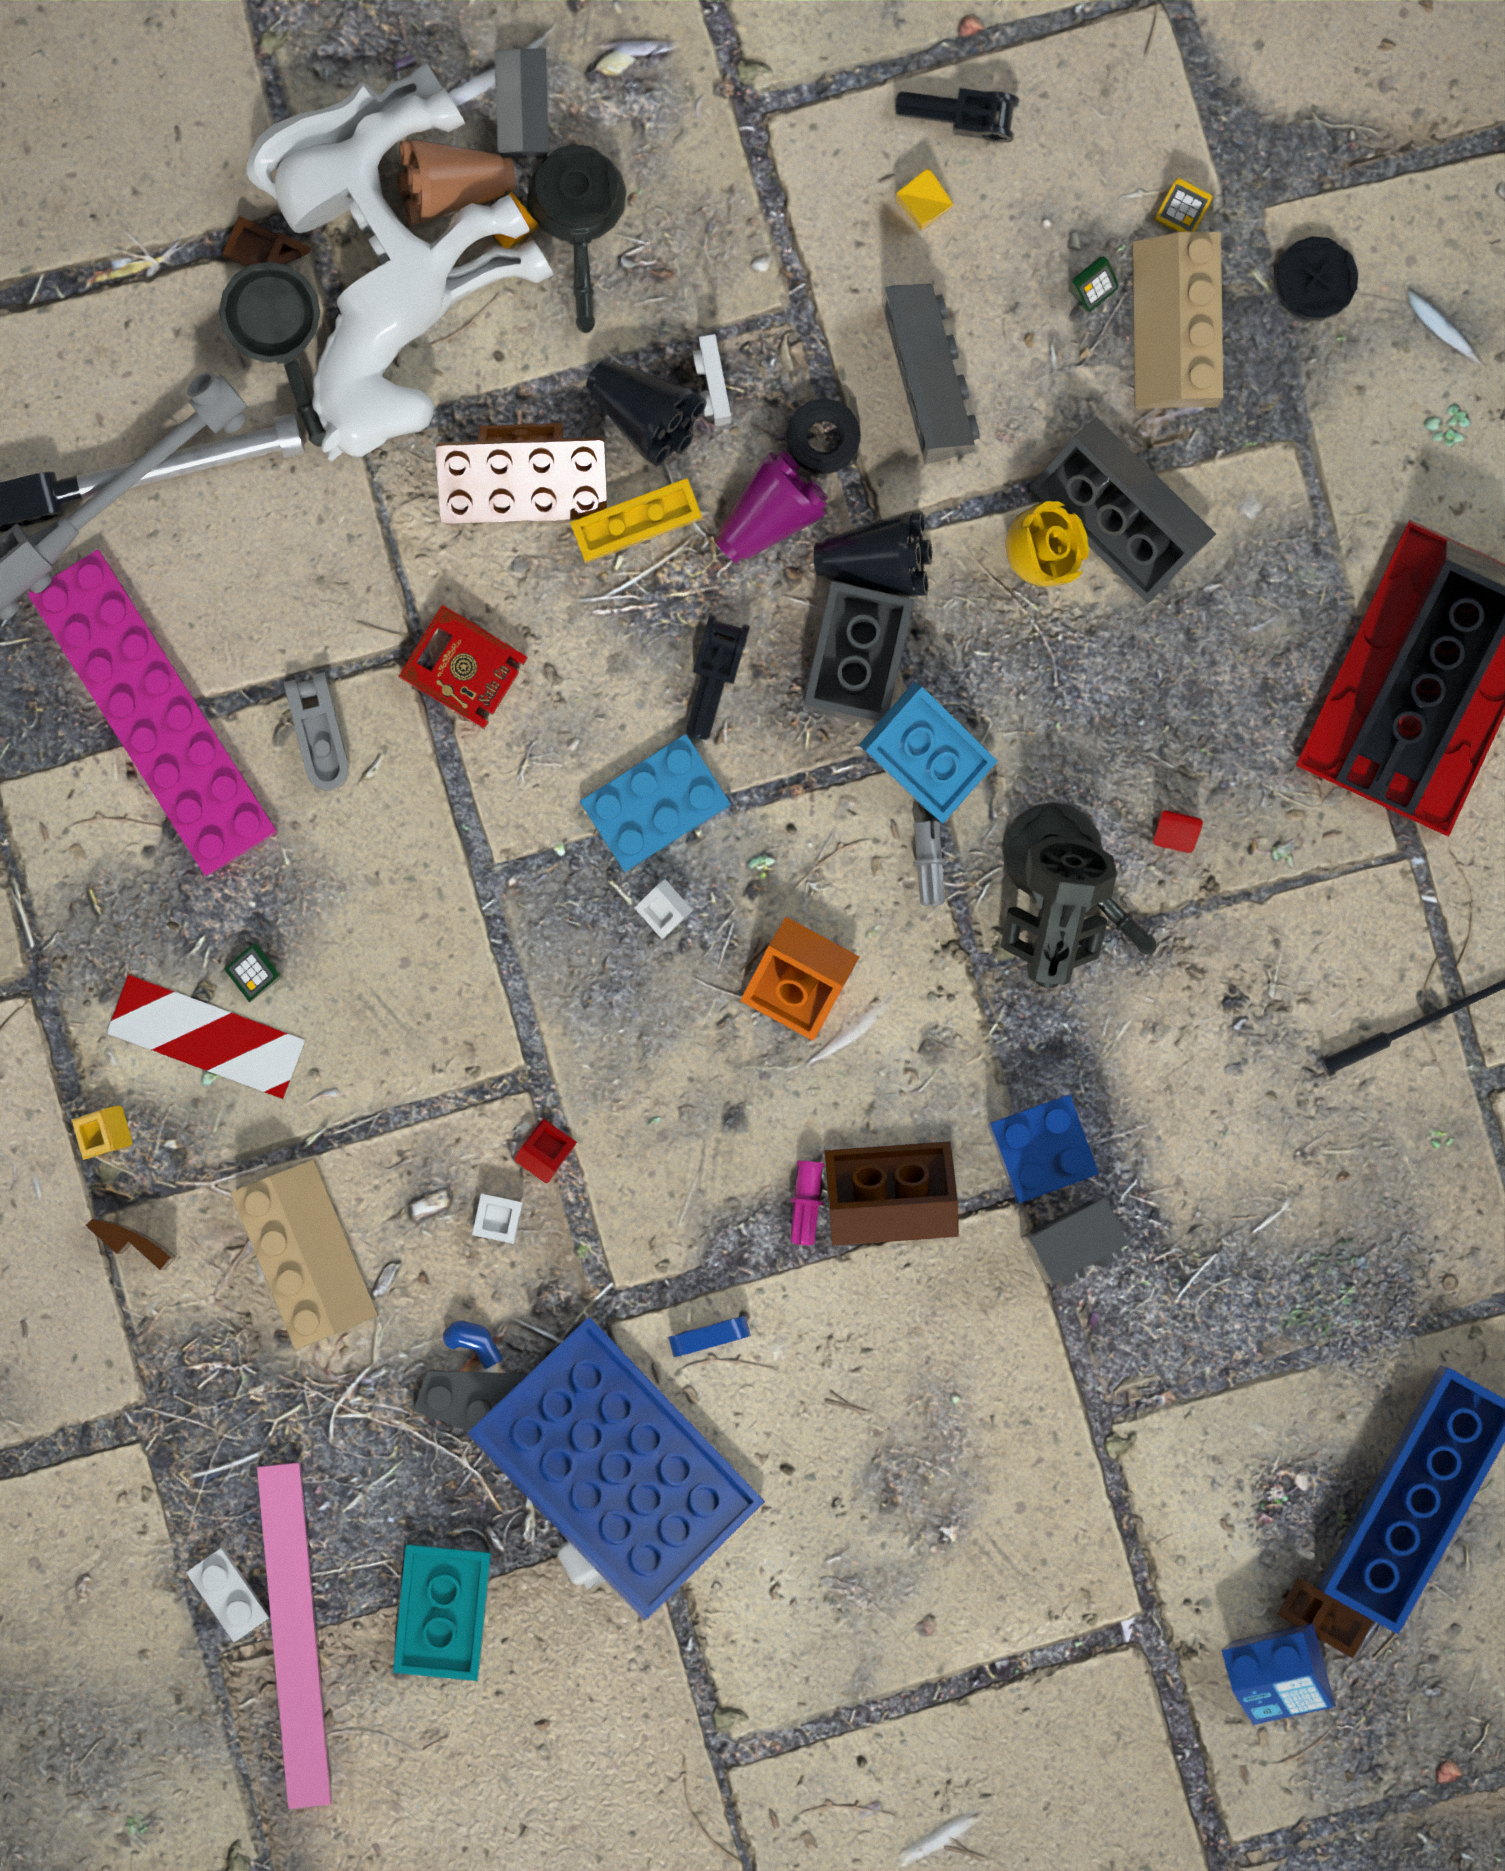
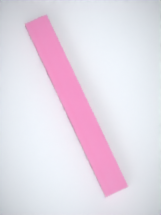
M301 1462L258 1466L257 1475L288 1809L331 1805L332 1796Z

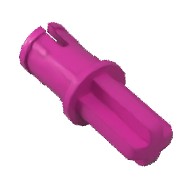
M797 1160L795 1198H790V1202L794 1203L790 1240L794 1244L810 1246L815 1243L819 1205L823 1206V1201H819L824 1163Z

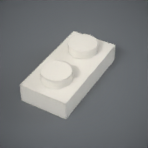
M716 335L699 337L700 350L692 351L696 374L697 376L705 374L708 390L700 392L701 397L707 402L704 415H713L715 427L731 424V412Z
M221 1547L186 1572L233 1642H236L271 1617L224 1547Z

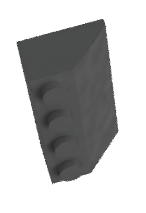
M932 284L892 285L885 287L882 306L924 465L972 453L975 447L974 440L980 439L975 415L967 416L963 400L969 399V392L963 374L956 375L953 360L958 359L959 356L953 334H945L942 320L948 319V313L943 295L935 296Z
M1098 417L1074 435L1029 487L1043 502L1059 501L1064 504L1061 508L1065 509L1068 514L1076 513L1087 533L1089 547L1147 604L1216 535Z

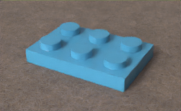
M915 681L858 745L942 824L998 762L943 706Z
M686 734L580 800L582 807L625 873L731 806V803Z

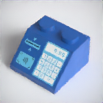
M1313 1623L1233 1640L1221 1650L1232 1691L1253 1725L1334 1708L1336 1706Z

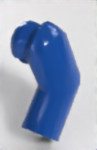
M461 1320L453 1322L443 1332V1341L450 1349L462 1347L475 1350L485 1370L504 1360L489 1331L482 1325Z

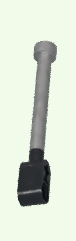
M294 412L274 417L275 426L174 451L131 488L281 450L284 458L304 454L305 446L297 416ZM135 461L57 480L55 472H41L0 482V532L8 531L15 524L22 528L65 515L63 505L92 498Z

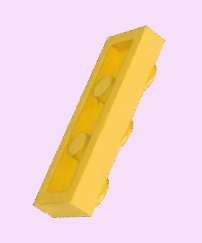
M688 478L572 521L570 525L586 564L700 521L703 518Z

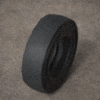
M826 398L811 400L799 407L790 418L786 432L788 451L795 462L807 471L818 474L838 472L849 465L858 452L861 439L859 422L852 411L839 401ZM818 421L831 422L839 430V443L830 451H816L808 443V430L811 425Z

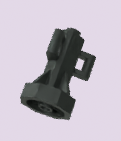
M1052 836L1029 847L1025 866L1028 888L1032 890L1039 906L1038 916L1036 917L1018 907L1008 908L1000 944L1002 949L1027 961L1028 978L1045 988H1055L1059 984L1065 985L1069 983L1073 968L1099 958L1107 919L1097 915L1084 919V917L1094 905L1112 897L1117 878L1114 857L1087 840ZM1021 928L1034 934L1031 945L1019 939ZM1086 938L1085 945L1078 947L1079 940Z

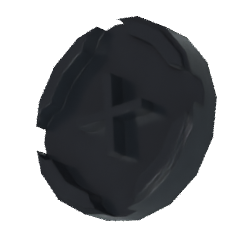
M1311 236L1296 241L1283 253L1275 269L1274 287L1279 301L1291 314L1303 320L1323 321L1337 316L1350 304L1358 288V269L1353 256L1347 249L1336 244V241L1328 237Z

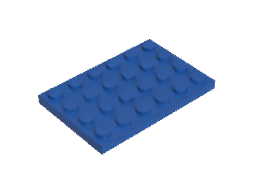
M590 1317L574 1330L467 1433L644 1621L765 1502Z

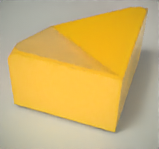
M929 168L925 169L896 192L895 197L896 202L921 232L954 206Z

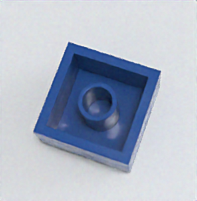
M1070 1094L987 1124L1016 1203L1028 1201L1099 1175Z

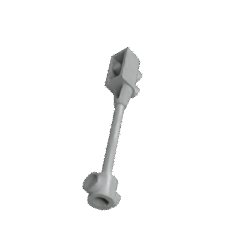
M208 371L196 377L187 389V394L191 398L189 403L196 412L68 518L64 517L31 536H28L18 524H15L0 537L1 620L11 618L18 611L20 603L17 598L26 590L30 589L34 593H40L50 585L52 576L49 574V571L54 568L55 562L76 538L82 527L203 427L208 425L215 434L222 428L226 433H233L242 427L246 420V416L242 412L248 406L221 374L217 377L213 372Z

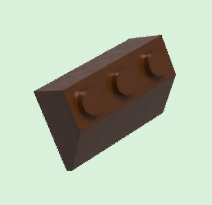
M951 1141L824 1150L832 1246L959 1237L958 1197Z

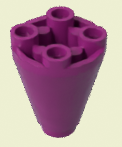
M781 450L777 455L769 452L762 459L719 528L720 534L714 539L722 552L736 564L743 558L746 560L822 519L827 514L825 506L827 505L826 500L828 496L813 480H810L807 484L798 475V464L784 450Z

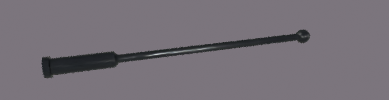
M1505 979L1390 1033L1382 1031L1329 1057L1327 1055L1321 1057L1320 1059L1327 1075L1331 1077L1336 1074V1071L1390 1047L1393 1040L1505 989Z

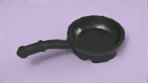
M571 144L557 148L549 154V157L539 163L529 181L527 200L532 217L544 232L561 241H568L569 244H573L575 275L573 295L576 298L577 313L575 321L577 328L582 333H589L595 326V318L593 317L592 302L594 290L591 288L587 244L592 243V240L600 238L615 227L624 212L627 191L622 173L609 158L600 154L598 150L591 146Z
M271 261L251 264L235 274L223 290L219 308L222 330L233 347L250 359L285 364L287 377L298 405L296 410L301 414L309 434L308 439L313 445L322 447V440L326 431L320 422L319 415L313 409L310 392L298 361H295V358L300 356L299 353L305 350L317 332L320 318L317 294L307 278L291 266Z
M1057 802L1034 805L1018 815L1006 832L1002 850L1006 872L1017 888L1033 898L1035 897L1032 890L1028 888L1025 872L1029 847L1053 836L1087 840L1103 850L1100 833L1088 815L1072 805ZM1111 897L1096 904L1116 925V930L1124 933L1138 947L1137 950L1144 954L1155 952L1157 944L1154 937L1143 930L1132 919L1133 916L1127 914Z

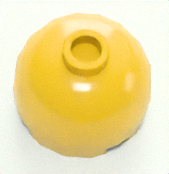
M1046 501L1025 510L1016 516L1007 531L1005 540L1006 556L1012 570L1020 579L1037 587L1061 586L1074 581L1083 572V570L1079 571L1082 560L1088 559V538L1082 521L1076 513L1068 514L1065 509L1061 508L1064 504L1059 501Z

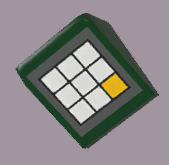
M1100 256L1074 277L1069 286V292L1087 312L1094 310L1115 293L1119 286L1107 258Z
M256 942L224 968L249 1002L283 978Z

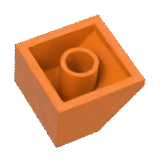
M786 916L770 942L740 1001L814 1041L860 956Z

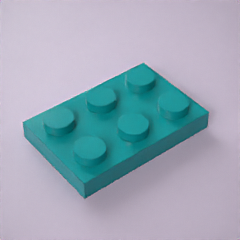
M406 1544L393 1673L468 1681L479 1680L491 1562L490 1551Z

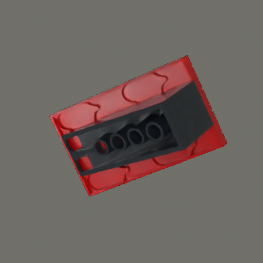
M1409 519L1302 748L1296 766L1449 837L1505 716V564ZM1450 640L1453 642L1445 644L1442 641Z

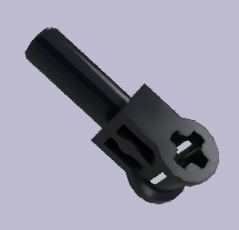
M959 88L958 99L901 91L898 92L896 97L895 114L901 117L954 124V135L979 138L991 142L1008 143L1012 142L1014 138L1011 124L1014 108L1019 105V98L1005 92L979 91ZM1000 111L999 122L996 123L997 112Z
M709 615L693 673L700 675L701 678L686 727V734L690 737L701 740H708L710 738L725 683L732 685L735 683L750 630L749 625L744 624L742 627H737L717 621L716 616ZM720 635L723 637L734 639V641H728L715 636Z

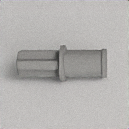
M930 821L913 824L917 858L916 861H913V866L918 868L920 903L927 907L939 906L945 902L942 865L947 863L946 859H942L941 825L938 821H934L932 824H930Z

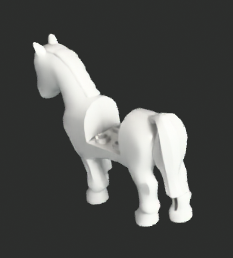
M428 64L416 68L406 78L390 82L380 95L366 83L360 82L355 86L351 94L340 103L323 109L300 113L273 124L258 137L250 151L246 165V175L249 180L277 200L285 220L294 232L303 233L321 227L350 210L363 235L369 231L373 234V237L369 238L368 241L381 266L355 281L338 297L337 305L341 314L335 319L336 328L327 339L319 359L317 372L312 378L314 390L312 399L313 409L319 415L320 422L326 431L322 440L321 450L328 452L327 458L331 462L342 452L352 457L361 458L384 444L388 439L421 432L429 426L434 411L433 400L422 390L395 385L383 378L382 375L401 349L412 340L426 333L452 305L474 291L504 278L518 277L538 283L554 275L533 239L522 244L517 250L492 245L487 247L481 255L472 261L453 267L465 249L483 237L503 234L517 238L530 231L510 195L499 199L491 207L474 203L465 206L460 210L455 221L447 231L431 244L414 236L397 218L382 196L378 164L382 156L392 145L412 133L434 128L450 132L465 124L446 89L441 87ZM278 168L274 181L271 177V172Z

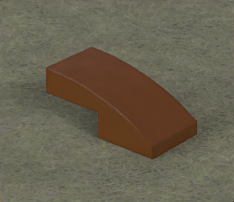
M91 1219L85 1225L116 1254H123L132 1244L159 1270H165L176 1258L163 1245L128 1226L100 1219Z
M1299 1577L1277 1615L1296 1626L1313 1623L1317 1638L1353 1659L1375 1623L1373 1620L1325 1594Z

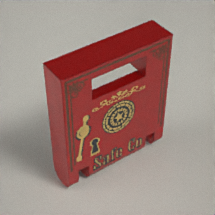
M441 605L398 678L478 727L485 729L489 722L483 716L477 715L475 713L476 710L480 707L494 715L519 674V671L506 664L507 659L511 658L515 662L524 665L528 657L444 605ZM438 628L452 638L432 671H429L418 664L417 661Z

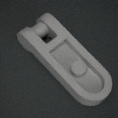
M326 673L312 675V680L300 683L297 682V679L284 682L306 774L310 782L318 789L324 791H334L342 787L349 776V763ZM317 695L320 706L304 710L302 699Z

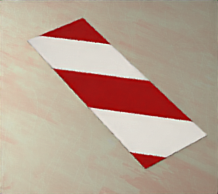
M129 974L106 1034L281 1099L285 1096L305 1040Z

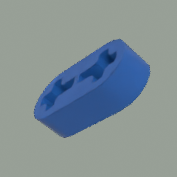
M744 1315L669 1336L668 1340L674 1358L751 1336L746 1316Z

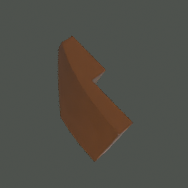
M239 216L221 256L244 267L269 261L285 264L308 255L311 247L280 232L276 234Z

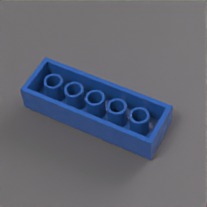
M1439 1365L1317 1586L1319 1590L1394 1633L1400 1634L1505 1443L1504 1398L1453 1369Z

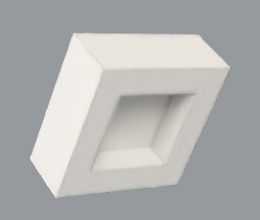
M666 879L659 883L635 907L637 912L661 939L669 935L693 911Z
M481 1194L472 1235L514 1244L523 1202Z

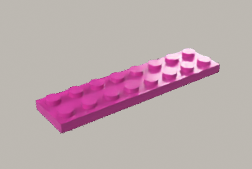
M99 549L54 576L50 585L42 592L34 593L30 591L27 593L206 877L278 833Z

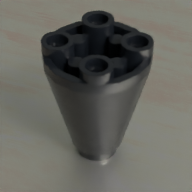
M606 360L599 362L593 368L586 382V387L591 390L592 397L638 453L655 466H659L673 452L677 454L685 452L693 440V433L690 430L695 420L703 413L707 404L705 399L687 387L616 362L609 363Z
M904 512L827 537L824 542L815 543L814 567L817 576H826L828 580L910 597L927 596L929 583L927 572L924 569L925 565L932 564L933 556L930 539L923 540L925 534L923 512Z

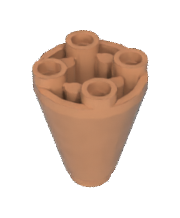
M418 139L400 141L399 153L401 164L404 166V172L397 173V188L400 198L407 197L405 212L408 225L427 224L458 213L462 208L471 203L480 205L503 197L505 192L514 191L515 171L511 158H502L501 155Z

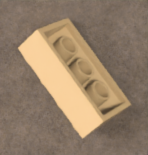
M1177 232L1134 241L1132 243L1135 408H1218L1223 400L1221 232Z
M314 1160L230 1192L295 1350L304 1348L379 1316Z

